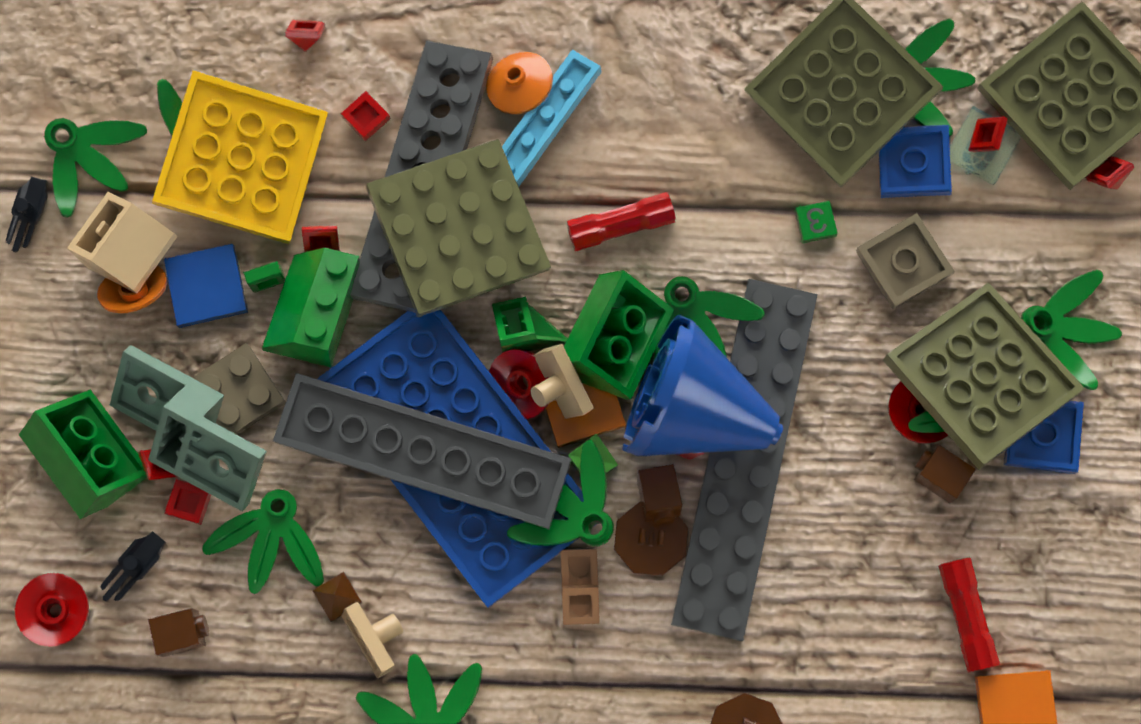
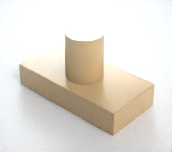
M563 344L545 348L534 354L544 377H549L531 389V396L537 405L544 407L556 399L565 419L584 415L594 409Z
M358 602L345 608L341 617L377 679L389 673L395 665L383 644L403 633V628L397 617L391 614L371 625Z

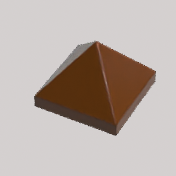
M345 572L340 573L313 590L331 622L341 617L344 609L356 602L359 604L363 603Z

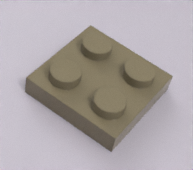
M917 213L856 249V253L892 309L897 308L945 280L955 272Z
M245 343L192 377L224 395L216 424L236 435L286 404V401L248 343Z

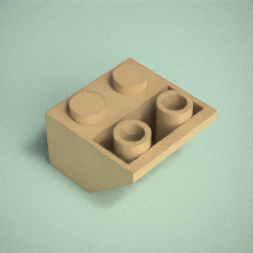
M107 192L67 249L88 269L138 293L178 236L133 203Z

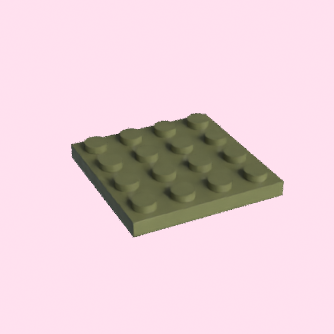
M834 0L744 88V91L841 188L943 90V86L855 0Z
M1083 1L982 81L977 87L1002 116L1008 118L1007 122L1069 190L1141 132V63Z
M499 139L366 184L368 195L417 317L549 271L551 268Z
M989 282L893 349L883 359L885 364L978 470L1011 447L1085 389Z

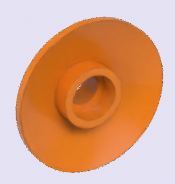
M519 52L511 54L499 61L491 70L486 83L487 96L492 105L501 112L507 114L529 112L538 107L549 95L553 85L552 70L547 61L535 53Z
M157 265L138 293L105 278L98 288L97 298L100 305L109 312L130 313L138 311L155 302L163 294L167 286V277L164 270Z

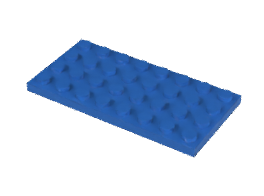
M441 309L421 317H417L414 312L407 311L317 378L327 383L551 452ZM567 474L564 484L584 502L581 489L571 476ZM391 480L487 608H490L560 554L562 550L578 540L548 546L521 543L510 539L507 536V530L514 525L525 523L524 521ZM555 511L554 520H568V518Z

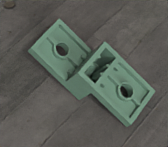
M130 345L123 351L109 406L156 430L148 461L243 512L250 504L267 451L216 424L224 398L223 394ZM147 387L155 392L156 398L149 395ZM218 459L225 462L229 470L222 468Z

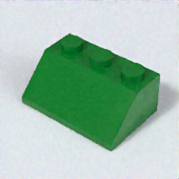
M329 248L295 254L262 350L331 368L353 302L350 294L360 264L359 256Z
M625 270L599 274L564 348L583 384L630 400L674 309Z
M91 389L36 410L19 433L21 439L80 519L107 508L147 478L139 454Z

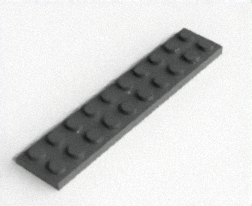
M748 279L744 298L764 310V317L758 321L738 322L730 362L780 416L779 424L783 425V430L777 444H770L767 449L709 452L671 625L740 642L744 640L818 294Z

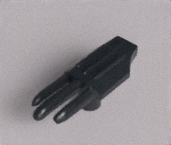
M31 176L30 180L18 189L11 210L13 218L6 236V243L10 244L18 221H21L12 247L14 253L20 249L28 223L30 225L23 248L28 247L36 224L41 219L48 198L47 180Z
M152 531L145 537L135 539L120 556L118 565L106 577L100 588L104 590L122 569L124 573L103 596L104 601H108L131 576L132 578L116 595L114 601L122 599L138 580H142L160 559L161 551L166 544L160 536Z

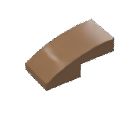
M597 547L566 548L561 551L563 625L600 624Z

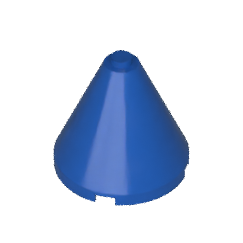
M677 315L663 334L658 344V347L661 349L653 364L648 365L643 376L623 438L632 442L629 445L623 444L622 450L639 457L767 449L770 444L776 445L783 430V425L779 424L780 416L693 320Z

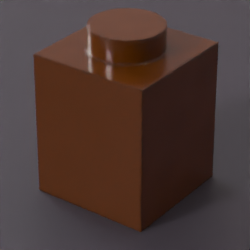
M938 445L932 452L926 449L918 459L914 467L919 472L914 480L948 503H951L959 497L976 469L941 445Z
M674 464L638 470L637 484L645 522L654 520L656 524H664L674 521L676 516L681 515L683 506Z
M189 608L148 619L156 656L166 657L206 646L205 637L209 636L208 623L205 615H199V611Z

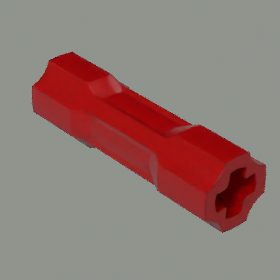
M664 192L617 209L568 220L567 228L572 246L576 252L600 245L606 240L675 223L676 217L668 192Z
M971 557L938 565L960 635V646L967 672L999 666L1000 661L995 643L989 633L978 594V582Z

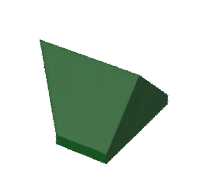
M526 297L492 304L502 353L511 349L534 351L565 344L568 339L528 304Z

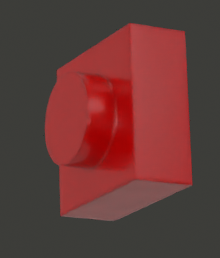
M367 91L340 113L342 118L364 141H367L391 119L390 115Z
M176 479L164 514L201 525L211 494L188 482Z

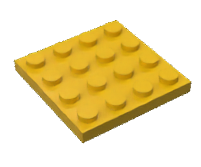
M193 70L152 204L290 244L328 112Z

